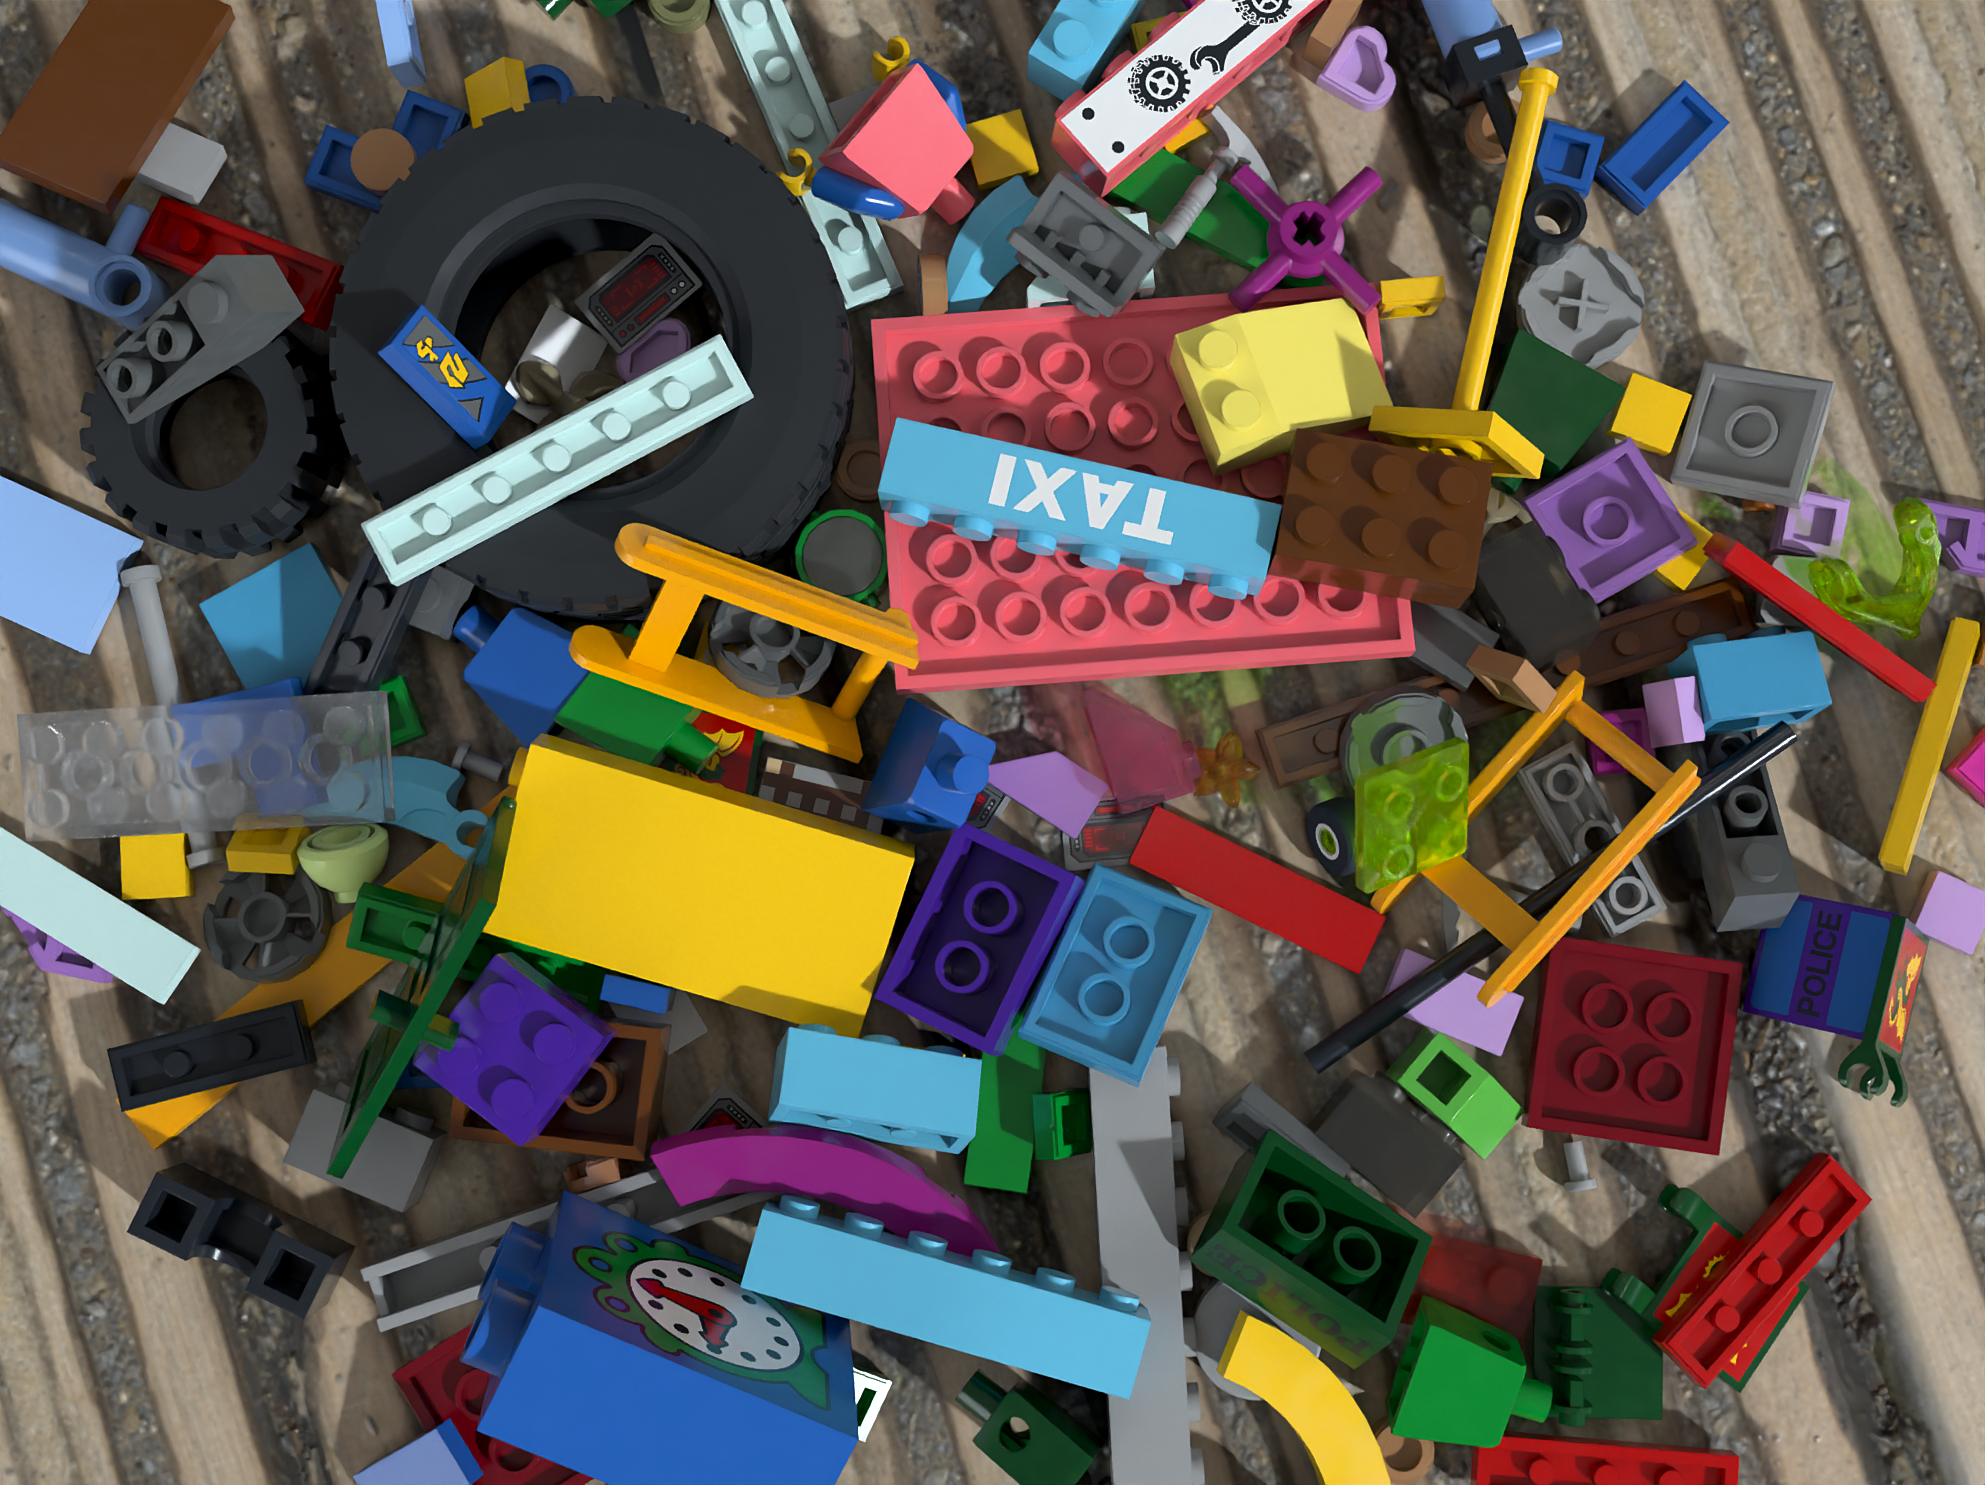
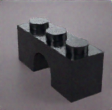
M184 1162L156 1172L127 1230V1233L184 1261L194 1257H204L220 1261L238 1269L250 1278L245 1289L246 1291L303 1319L328 1304L356 1247Z

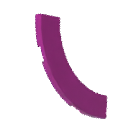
M778 1123L777 1129L750 1128L736 1130V1125L732 1124L684 1132L652 1143L650 1157L679 1206L706 1198L746 1192H782L805 1195L830 1201L880 1220L884 1223V1227L902 1238L908 1239L910 1231H920L948 1241L947 1251L971 1258L974 1249H982L1000 1254V1249L985 1225L955 1193L949 1194L941 1186L926 1177L924 1169L884 1147L854 1136L823 1128Z

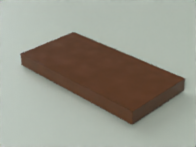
M89 0L1 133L0 168L111 216L236 19L231 5L219 0Z

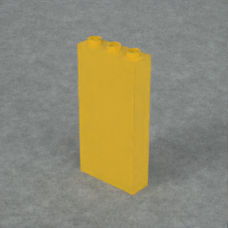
M540 733L531 743L529 749L519 747L508 780L509 785L518 787L515 797L517 807L497 906L482 932L800 1025L810 1023L826 1025L835 1029L836 1035L858 1039L915 860V844L544 733Z

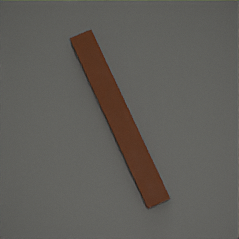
M1732 575L1501 651L1526 658L1554 689L1576 670L1585 677L1584 691L1673 662L1688 650L1687 643L1696 638L1710 634H1725L1727 641L1746 638L1748 634L1757 630L1740 581ZM1432 673L1393 685L1419 686L1438 693L1461 716L1465 729L1527 709L1497 699L1476 676L1465 693ZM1390 687L1256 730L1255 735L1274 791L1341 770L1342 767L1339 761L1340 735L1351 713L1369 696Z

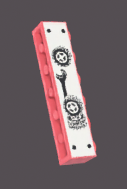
M1195 0L1197 4L1184 15L1180 16L1175 11L1159 22L1148 37L1151 42L1137 54L1133 55L1127 50L1115 58L1102 73L1101 78L1104 81L1091 92L1086 94L1080 89L1069 96L1054 114L1057 120L1050 144L1096 195L1103 198L1209 107L1217 103L1320 17L1332 0Z

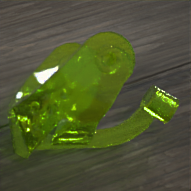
M1905 497L1895 504L1893 508V518L1899 533L1898 539L1903 547L1901 576L1887 596L1882 597L1867 593L1851 567L1839 558L1832 559L1827 556H1820L1812 561L1807 568L1808 578L1816 596L1824 604L1849 622L1866 623L1892 629L1906 641L1913 640L1922 634L1920 630L1921 617L1937 586L1938 566L1942 548L1938 540L1937 520L1928 505L1915 497Z

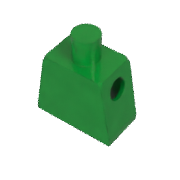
M629 623L621 634L636 639L639 630ZM592 671L553 719L560 726L614 755L658 767L664 758L669 755L695 776L709 763L719 747L717 743L692 725L703 710Z
M1422 1295L1385 1400L1391 1434L1405 1438L1493 1448L1500 1444L1511 1414L1540 1423L1546 1420L1552 1403V1386L1549 1383L1525 1377L1526 1362L1519 1341L1512 1334L1433 1297Z

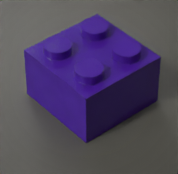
M502 953L494 956L448 1018L460 1023L457 1039L452 1050L448 1052L428 1043L413 1065L521 1147L539 1136L617 1031L515 953Z

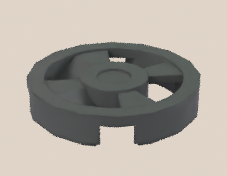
M720 599L707 629L709 653L719 672L737 688L763 698H789L809 691L825 676L837 646L836 641L819 635L800 637V629ZM745 644L747 650L736 656L734 653L724 651L723 646ZM792 656L805 671L802 678L781 684L777 665L786 662Z
M300 863L294 873L297 877L284 898L268 892L269 873L227 871L219 881L225 884V886L218 893L215 904L207 902L203 914L204 940L214 961L223 969L230 970L238 978L264 985L289 981L307 970L325 949L333 925L332 899L327 889L315 883L306 874ZM233 898L241 902L242 905L239 909L238 917L226 918ZM310 917V920L314 923L316 931L310 944L293 934L297 918ZM260 944L259 967L251 969L245 966L257 945Z

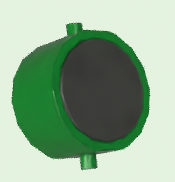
M852 509L830 510L822 515L818 510L812 512L808 516L810 523L802 530L795 547L796 568L802 582L875 609L879 607L882 603L878 597L883 594L889 583L886 537L883 530L869 516Z

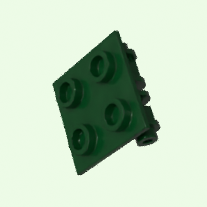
M1533 1285L1532 1379L1549 1383L1552 1386V1403L1547 1417H1559V1424L1572 1427L1585 1426L1586 1418L1662 1420L1663 1351L1652 1340L1658 1331L1638 1315L1607 1295L1600 1287Z

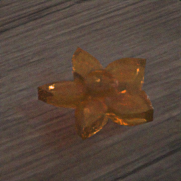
M1229 731L1219 739L1215 749L1208 747L1192 748L1195 763L1202 770L1208 771L1198 781L1193 796H1211L1219 790L1223 801L1231 808L1238 809L1241 791L1237 780H1250L1256 776L1261 768L1250 760L1240 759L1243 754L1242 743L1235 731Z

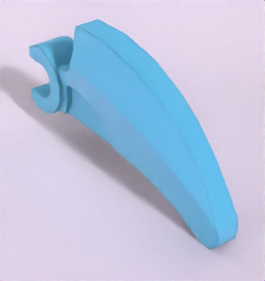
M1077 174L1071 175L1079 182H1083V180ZM1016 175L992 191L973 210L958 233L946 268L948 288L947 314L978 312L984 300L1000 281L1020 264L1015 258L1018 250L1009 244L1006 238L1013 228L1022 226L1040 199L1028 190L1020 175Z
M409 756L379 757L358 762L342 769L326 779L331 802L302 808L305 815L315 820L354 819L372 821L405 829L448 845L457 856L465 861L468 860L474 849L466 845V836L475 828L485 829L490 820L483 812L475 809L459 812L456 808L459 791L466 779L461 772L433 760Z

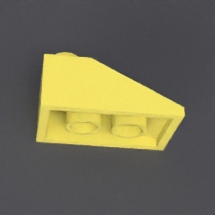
M1345 297L1234 314L1175 334L1170 364L1214 477L1288 452L1297 428L1338 435L1370 424L1374 406H1393L1353 304Z

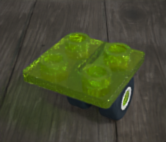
M1454 737L1358 775L1355 780V803L1345 797H1334L1316 804L1310 810L1307 817V835L1312 851L1320 864L1327 871L1337 876H1346L1356 872V887L1365 893H1371L1462 855L1467 849L1469 743L1459 737Z

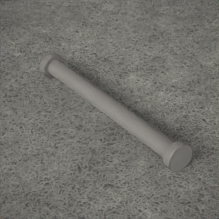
M143 565L129 568L120 572L123 587L130 588L175 777L192 854L186 856L189 869H195L227 861L226 848L218 847L200 768H190L175 707L185 705L156 584L162 580L160 568L158 565Z

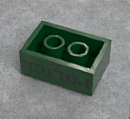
M1269 1129L1236 1161L1189 1260L1333 1356L1356 1369L1392 1342L1434 1237Z

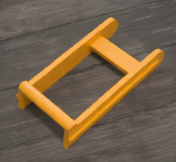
M631 523L621 528L614 544L619 558L628 566L664 579L636 639L595 625H585L576 629L569 642L568 650L572 659L579 666L643 690L851 762L859 763L863 753L855 716L887 661L889 660L914 670L920 661L916 647L919 642L917 632L912 630L910 618L906 612L899 608H889L886 612L877 610L649 525ZM704 594L863 651L832 707L830 708L798 696L789 698L759 697L737 688L719 672L718 668L676 654L675 652Z
M1576 670L1568 675L1555 689L1557 695L1545 714L1536 711L1382 881V885L1375 892L1370 903L1380 914H1385L1393 909L1416 883L1425 876L1512 951L1510 956L1485 982L1477 995V1000L1486 1008L1495 1005L1508 992L1511 994L1701 783V779L1696 775L1698 766L1689 759L1673 773L1583 702L1582 694L1585 677ZM1565 719L1656 792V794L1549 913L1538 922L1450 846Z

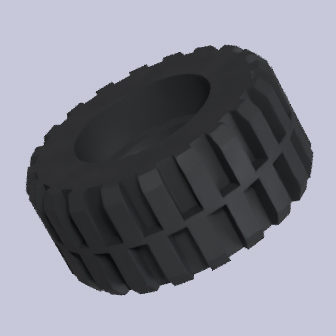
M148 316V317L144 318V319H143V323H144L146 320H148L151 316ZM126 330L113 344L118 348L133 333ZM284 331L263 349L133 424L127 423L96 367L91 374L100 379L95 394L84 393L80 412L91 417V425L89 428H81L79 434L81 450L95 456L96 461L90 462L86 469L94 486L109 492L106 494L105 503L118 516L132 521L133 528L151 538L195 555L203 553L215 559H235L240 551L252 557L271 552V540L278 538L286 543H290L302 535L304 532L298 522L306 515L318 520L329 507L327 503L320 499L327 486L339 489L345 471L335 465L337 454H349V449L341 428H339V421L344 420L339 419L336 414L331 381H334L325 366L312 357V353ZM100 358L96 367L99 366L104 361V359ZM231 378L247 380L260 390L267 412L266 436L258 456L243 474L220 487L197 490L185 485L175 473L169 451L170 431L176 414L192 394L210 383Z

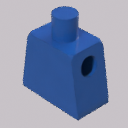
M478 605L470 607L458 620L452 632L455 637L477 653L462 674L464 680L527 748H530L531 743L540 733L558 737L564 727L560 726L553 719L591 672L579 666L569 654L568 645L573 633L519 605H516L501 623Z
M907 698L860 809L914 834L960 828L966 822L976 795L988 783V767L996 750V742L912 698Z

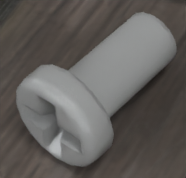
M465 741L462 742L454 756L451 768L459 772L462 768H465L498 782L505 765L471 751L472 744Z
M1582 1141L1563 1143L1570 1182L1564 1183L1565 1190L1567 1192H1576L1597 1188V1179H1590Z

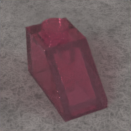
M1095 688L1082 692L1080 700L1108 785H1110L1109 788L1119 817L1196 791L1193 779L1201 777L1202 771L1191 740L1180 743L1176 729Z

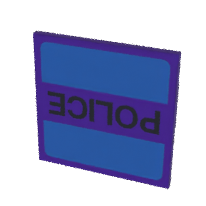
M1799 894L1781 927L1765 928L1760 931L1742 1012L1862 1040L1892 915H1901Z

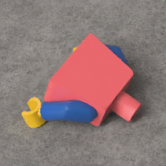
M894 36L888 39L887 52L895 60H886L879 52H872L871 72L874 78L882 83L818 157L824 166L819 170L813 168L809 153L801 148H793L787 152L788 161L795 166L804 168L805 171L797 177L787 176L781 171H776V175L794 196H802L811 190L814 197L848 212L890 221L895 218L902 219L921 215L931 206L947 225H953L962 219L975 203V198L955 177L974 152L973 143L966 134L967 125L959 92L953 83L919 59L910 61L909 44L904 38Z

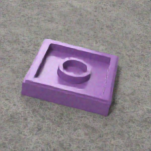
M1631 437L1626 438L1519 501L1531 516L1536 529L1535 535L1584 611L1695 548L1699 543Z

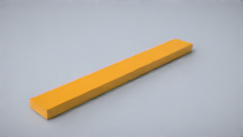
M508 786L478 811L491 818L503 796H510L515 799L518 787ZM475 828L471 830L466 836V845L474 848L484 829ZM438 842L383 887L444 903L466 861L457 856L448 845ZM352 910L332 926L325 949L310 968L289 981L265 985L259 984L214 1021L303 999L309 1028L311 1029L393 964L395 960L346 947L354 912ZM246 1080L128 1110L125 1113L152 1148L156 1150L170 1142Z

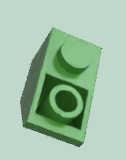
M1425 1026L1384 1074L1385 1077L1483 1160L1488 1157L1525 1112L1485 1069L1440 1031Z

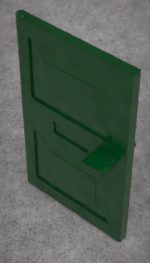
M503 796L393 995L380 989L375 995L368 1019L377 1022L357 1059L326 1174L343 1179L419 1042L424 1041L448 1052L452 1050L456 1042L460 1023L436 1012L497 906L517 807L516 800L510 796Z

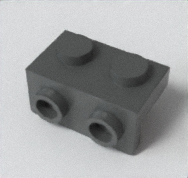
M1065 170L1057 172L1022 226L1013 228L1006 238V241L1018 250L1015 258L1023 267L1044 279L1049 274L1070 289L1066 294L1068 300L1078 309L1095 318L1100 313L1110 318L1123 311L1166 250V247Z

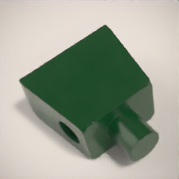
M1519 329L1501 351L1480 411H1494L1545 454L1540 476L1550 478L1569 462L1619 401L1626 388L1526 331ZM1492 476L1491 484L1503 493L1514 495L1524 478Z
M978 1369L955 1398L960 1405L984 1424L972 1440L973 1443L1019 1485H1076L1105 1444L1096 1434L1023 1379L1007 1392L981 1369ZM1011 1418H1020L1028 1425L1030 1438H1023L1014 1433L1011 1428Z

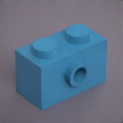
M1773 626L1748 634L1746 639L1727 641L1725 634H1710L1688 642V650L1667 666L1670 679L1695 676V679H1697L1705 736L1772 727L1781 720L1788 725L1803 723L1832 704L1812 630L1786 634L1785 627Z

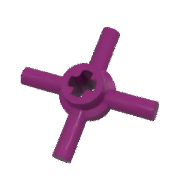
M1247 164L1235 173L1229 184L1270 223L1267 234V249L1270 256L1228 294L1230 302L1236 309L1242 313L1247 312L1287 274L1297 278H1312L1323 275L1363 315L1369 313L1378 304L1382 296L1340 256L1344 245V232L1341 223L1382 186L1381 178L1372 168L1365 166L1324 205L1316 201H1301L1288 205ZM1298 234L1301 240H1303L1307 234H1310L1316 238L1315 246L1310 240L1301 246L1294 241L1295 235Z

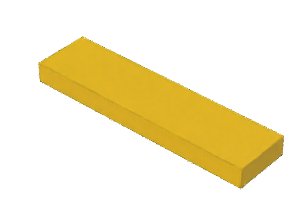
M1959 617L1951 620L1933 678V682L1937 686L1927 698L1879 852L1878 859L1883 870L1907 876L1979 643L1980 624L1977 621Z

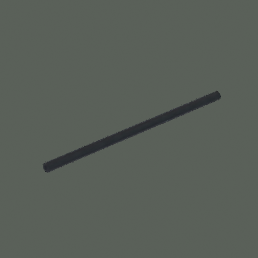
M1782 720L1700 776L1701 783L1644 847L1797 742V737L1790 726ZM1619 834L1522 900L1518 905L1535 920L1540 921ZM1482 928L1304 1052V1055L1316 1072L1320 1074L1497 951L1504 944L1485 928Z

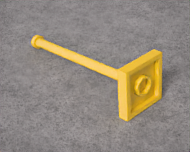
M1531 67L1525 68L1520 72L1517 86L1522 91V97L1451 409L1374 406L1368 429L1369 432L1385 444L1494 463L1492 476L1539 479L1545 455L1494 411H1478V406L1548 96L1556 92L1559 77L1550 70Z

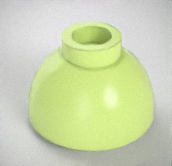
M348 822L329 826L307 836L297 848V856L302 868L315 883L333 891L336 902L353 903L356 902L358 891L364 882L372 884L384 868L389 850L388 832L386 829L371 822Z

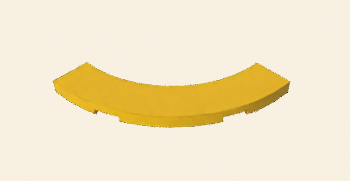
M1240 1309L1216 1371L1222 1377L1247 1388L1267 1401L1290 1424L1304 1444V1448L1315 1469L1319 1485H1391L1380 1447L1367 1419L1349 1391L1332 1371L1294 1338L1271 1323Z

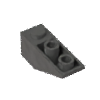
M216 255L97 366L96 370L127 423H137L263 349L305 310L272 255Z
M1751 729L1707 735L1704 737V741L1691 742L1692 762L1698 766L1696 775L1698 777L1702 776L1758 737L1757 730ZM1765 763L1697 811L1702 876L1716 932L1779 928L1801 892Z

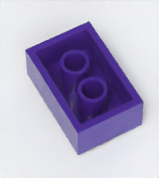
M965 822L960 828L954 830L874 998L991 1056H1002L1085 881L1071 872Z

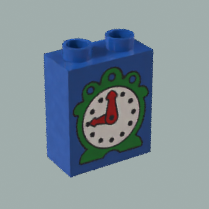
M564 1190L543 1233L513 1221L510 1223L481 1284L477 1298L484 1302L467 1337L460 1362L490 1373L476 1431L609 1485H835L859 1440L850 1319L740 1288L746 1267Z

